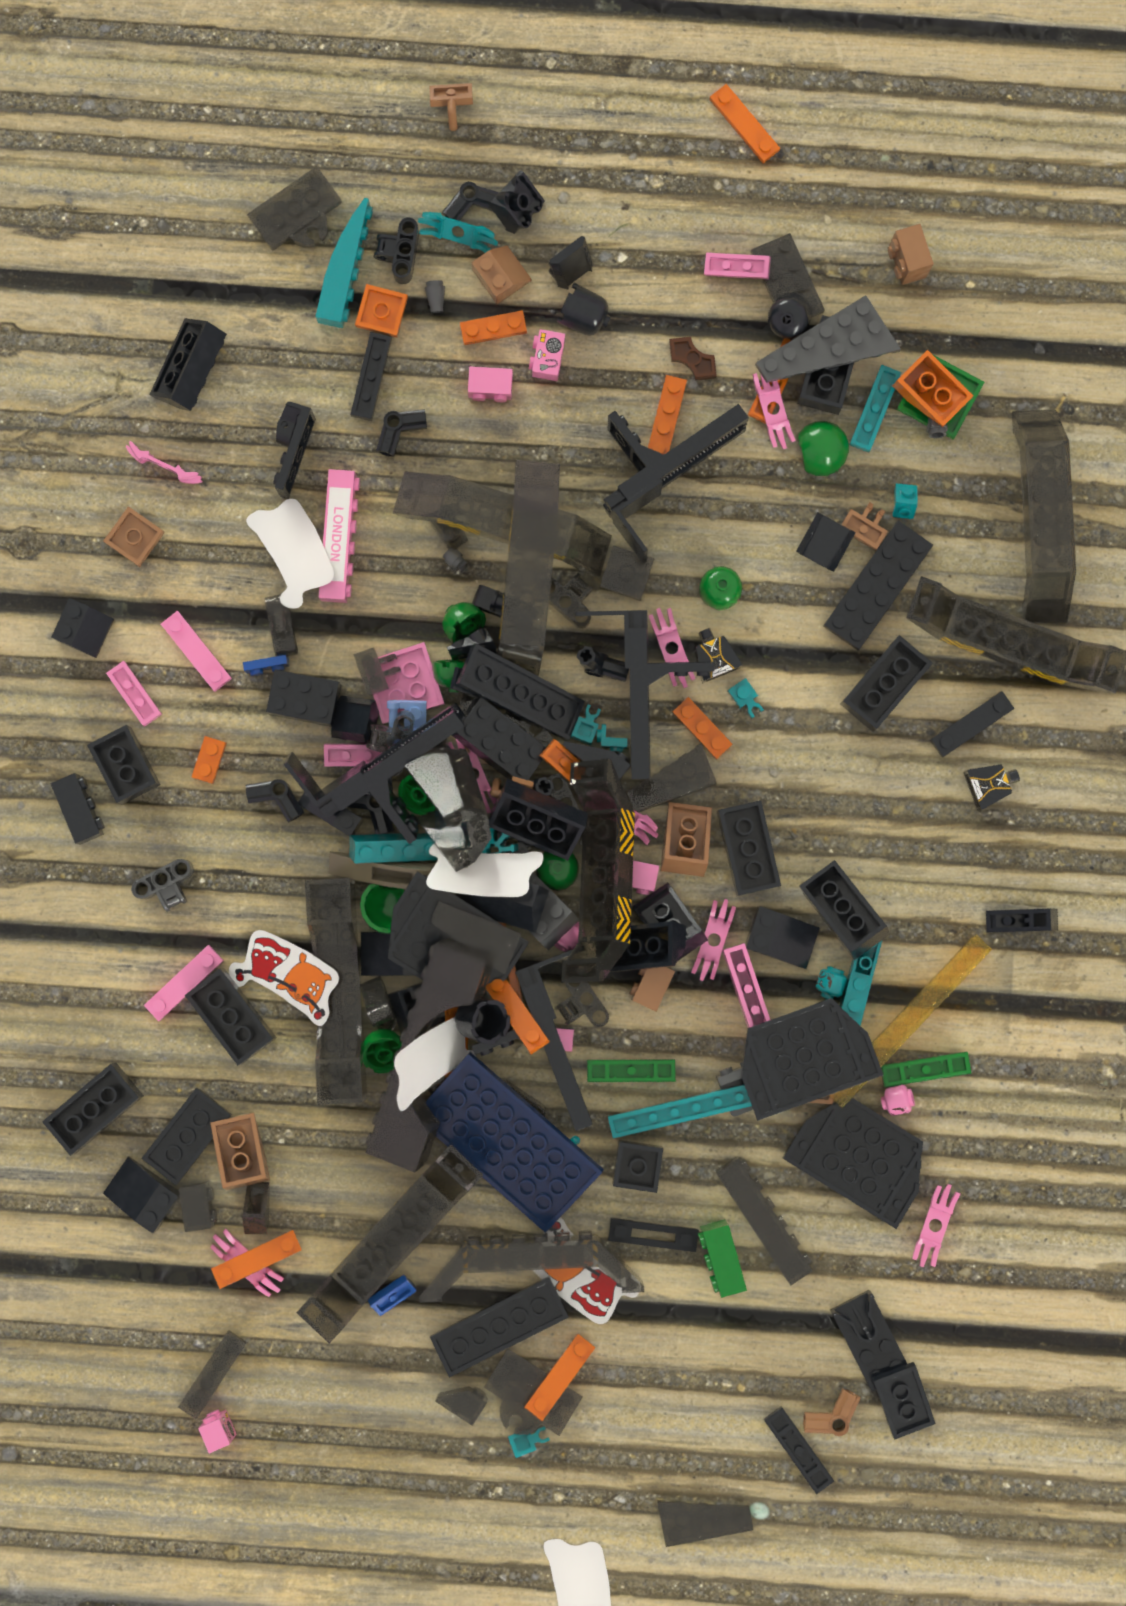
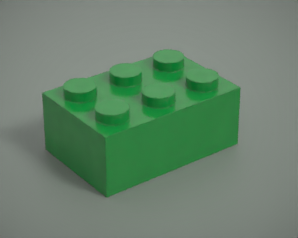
M724 1219L700 1226L701 1232L698 1233L702 1249L707 1250L704 1259L708 1271L712 1270L713 1272L710 1280L714 1292H719L720 1297L723 1298L747 1291L727 1221Z

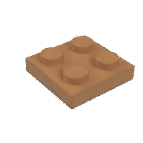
M128 506L103 542L140 567L165 532Z

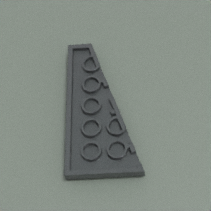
M865 295L757 361L755 366L766 383L798 374L811 373L815 370L833 368L858 362L862 359L880 357L888 353H897L901 349Z

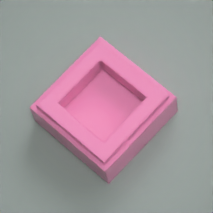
M556 1028L564 1050L572 1052L574 1030Z

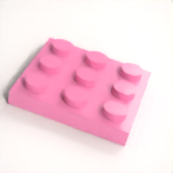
M424 642L362 662L383 725L389 723L388 700L427 701V710L445 705L439 685L434 679L432 664ZM398 709L399 720L404 718V709Z

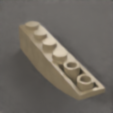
M330 851L328 873L366 883L406 889L416 871L428 877L436 863L420 861L354 863L349 857V853Z

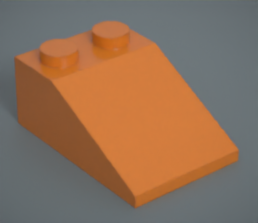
M928 350L892 385L910 404L941 427L973 397Z

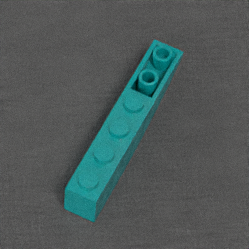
M364 198L353 213L332 253L316 312V319L319 324L343 328L344 322L349 320L350 309L347 308L349 301L352 302L355 290L352 289L353 282L358 280L359 268H357L358 260L362 261L364 248L361 246L363 240H366L368 236L367 220H371L373 214V207L370 206L369 198Z
M401 833L350 835L349 857L354 863L438 860L437 857L429 853V849L440 840H450L453 843L454 851L471 852V849L476 847L482 849L483 845L474 840L476 835L418 833L417 839L410 844Z
M882 941L857 959H852L847 983L839 1006L860 1026Z

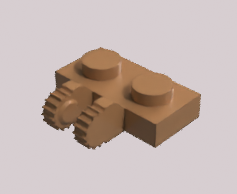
M869 502L862 515L851 509L842 525L856 532L853 538L876 551L888 531L878 525L885 513L884 510L878 511L873 522L866 518L874 505Z

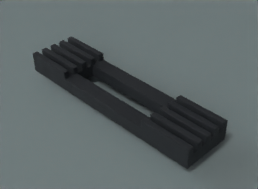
M611 1218L608 1241L696 1252L699 1230ZM632 1228L676 1234L675 1241L631 1237Z

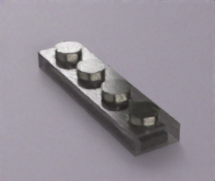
M229 1330L178 1408L194 1419H197L247 1342Z

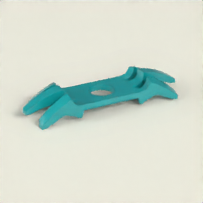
M423 212L422 217L424 218H418V223L435 227L420 229L419 234L433 235L438 239L445 238L468 245L472 249L482 250L484 253L491 249L483 242L494 246L498 245V241L494 239L495 234L484 226L464 223L436 212ZM453 227H461L464 235L462 237L455 236L452 232Z

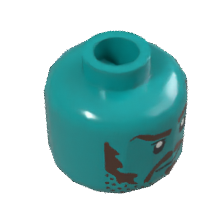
M828 966L827 969H822L816 983V989L821 991L820 996L827 999H833L834 996H842L847 983V977L844 975L845 971Z

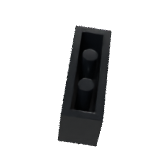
M73 773L50 783L75 844L81 845L104 835L102 830L105 828L100 816H96L94 811L96 804L91 796L88 797L86 792L88 785L83 776L80 777L79 774Z

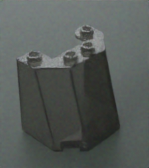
M442 745L407 763L405 767L436 808L434 811L418 817L419 824L455 872L474 863L492 837L486 807L466 749L460 748L455 750L447 745Z

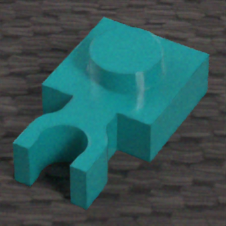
M746 678L727 691L739 708L747 707V712L751 719L755 717L751 711L753 707L758 708L760 712L764 710L759 703L753 700L758 694Z
M588 704L585 710V718L578 717L570 738L591 746L599 724L593 721L598 718L601 709L598 708L596 714L591 715L589 713L591 705Z
M545 1426L537 1429L532 1435L528 1428L508 1436L515 1459L536 1451L535 1443L550 1441L549 1437L546 1439H540L539 1432L546 1430Z

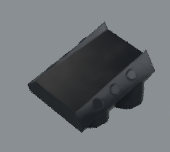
M520 170L493 198L488 208L493 210L505 226L506 231L515 234L519 229L528 228L531 225L532 215L540 212L545 200L526 174Z
M584 236L579 237L550 259L548 263L550 266L549 273L557 282L558 287L569 290V285L586 272H592V259Z
M817 512L796 552L834 572L856 532Z
M486 628L480 629L447 647L452 660L467 658L472 644L475 643L498 654L497 648Z
M341 695L337 701L331 728L332 738L351 740L363 744L368 743L375 734L379 716L376 701Z

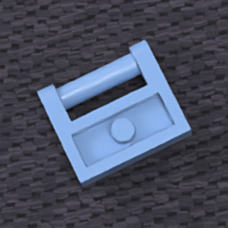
M387 701V708L389 709V736L387 737V744H396L426 723L427 701ZM398 709H404V736H398Z

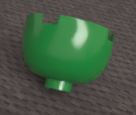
M725 566L714 567L708 570L701 578L699 585L700 597L703 602L716 610H726L734 606L740 599L743 589L739 575L731 568Z
M469 602L451 605L447 608L443 618L442 626L444 633L452 643H455L474 633L479 626L483 629L486 615Z
M450 659L432 662L435 681L441 687L448 688V692H458L451 689L450 685L455 667L463 668V661Z
M417 770L411 772L401 781L398 787V796L405 802L406 809L415 814L425 815L438 807L443 797V786L440 779L432 772Z
M543 852L542 864L536 869L537 877L551 890H565L573 885L579 874V863L575 855L572 853L567 861L549 852Z
M377 1029L372 1031L362 1043L361 1056L363 1063L367 1069L369 1067L378 1074L395 1071V1057L405 1046L401 1037L392 1030Z

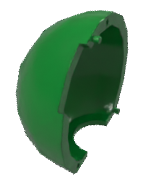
M815 421L806 425L797 434L804 470L807 473L815 476H828L837 472L846 462L849 454V442L845 432L838 425L828 421Z
M370 884L361 897L360 909L364 921L370 928L381 934H390L393 907L405 889L383 887L377 884Z

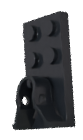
M290 401L285 404L283 413L277 422L276 442L287 446L288 450L282 454L280 460L282 467L280 473H276L273 481L278 494L285 499L290 497L316 420L311 408Z
M867 1290L830 1309L870 1390L874 1391L876 1388L872 1377L906 1365L907 1362L874 1299V1295L870 1290Z

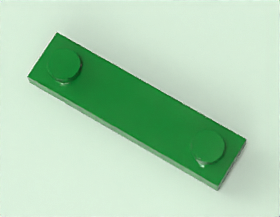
M967 1051L880 1065L883 1072V1087L972 1074Z
M675 1059L587 1060V1082H676Z

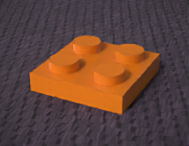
M366 284L355 326L397 338L408 295Z

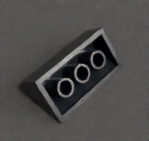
M185 318L149 395L176 408L191 411L197 403V397L201 389L206 384V378L210 369L215 364V358L223 347L227 334L208 321Z
M529 883L528 892L520 897H488L456 893V896L495 921L536 933L549 890Z
M674 921L631 925L630 944L616 940L617 927L597 929L596 973L675 966L686 948V925Z

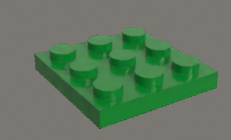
M933 355L973 395L947 422L948 431L946 436L954 440L985 382ZM903 397L896 410L927 426L928 416Z

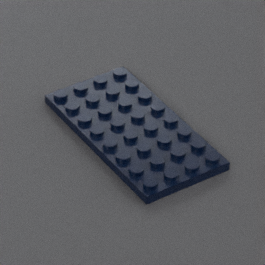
M471 1052L467 1054L413 1115L414 1118L545 1233L604 1170Z

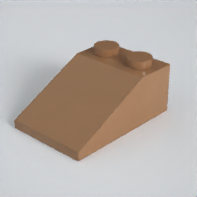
M669 802L662 849L661 871L704 877L709 859L712 808Z
M255 1113L210 1123L223 1189L231 1190L270 1181L267 1160Z

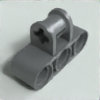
M177 859L136 880L132 884V894L139 899H149L157 895L165 911L169 912L170 908L187 902L179 883L192 876L194 873L193 864L185 859ZM182 863L187 865V872L184 875H180L177 870L178 866ZM162 873H165L168 877L164 885H160L158 882V877ZM143 883L148 886V891L145 895L139 893V886Z

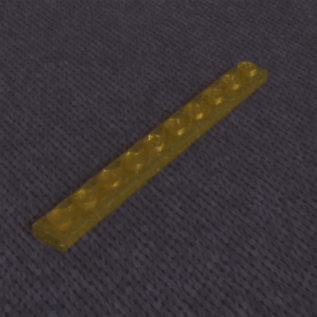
M974 934L872 1042L880 1067L888 1061L992 950L977 934ZM868 1081L828 1096L840 1108H843Z

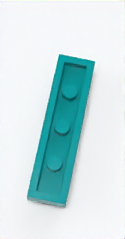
M884 365L880 366L850 441V446L868 453L870 452L895 390L892 385L900 378L902 372Z

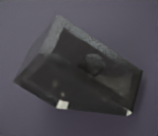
M269 1182L248 1185L246 1188L242 1215L245 1234H267L270 1199Z
M468 1386L440 1392L436 1396L435 1402L473 1426L487 1404L488 1398L485 1397L486 1393L478 1387L473 1389Z

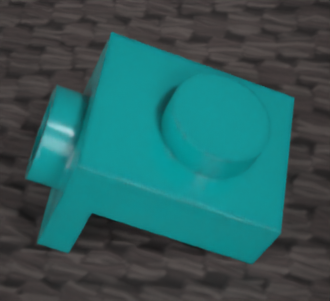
M896 483L892 516L913 519L918 505L917 485Z
M602 724V728L597 729V742L601 743V748H609V751L616 753L622 752V749H627L628 738L606 737V724Z

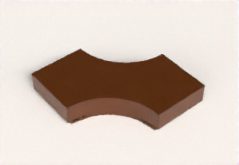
M691 337L669 339L671 362H679L686 365L692 371L695 381L715 379L717 377L714 355L700 352L694 346Z

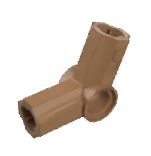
M842 1388L831 1413L804 1412V1433L845 1435L849 1430V1423L861 1397L854 1392ZM842 1419L843 1425L840 1428H833L834 1420Z

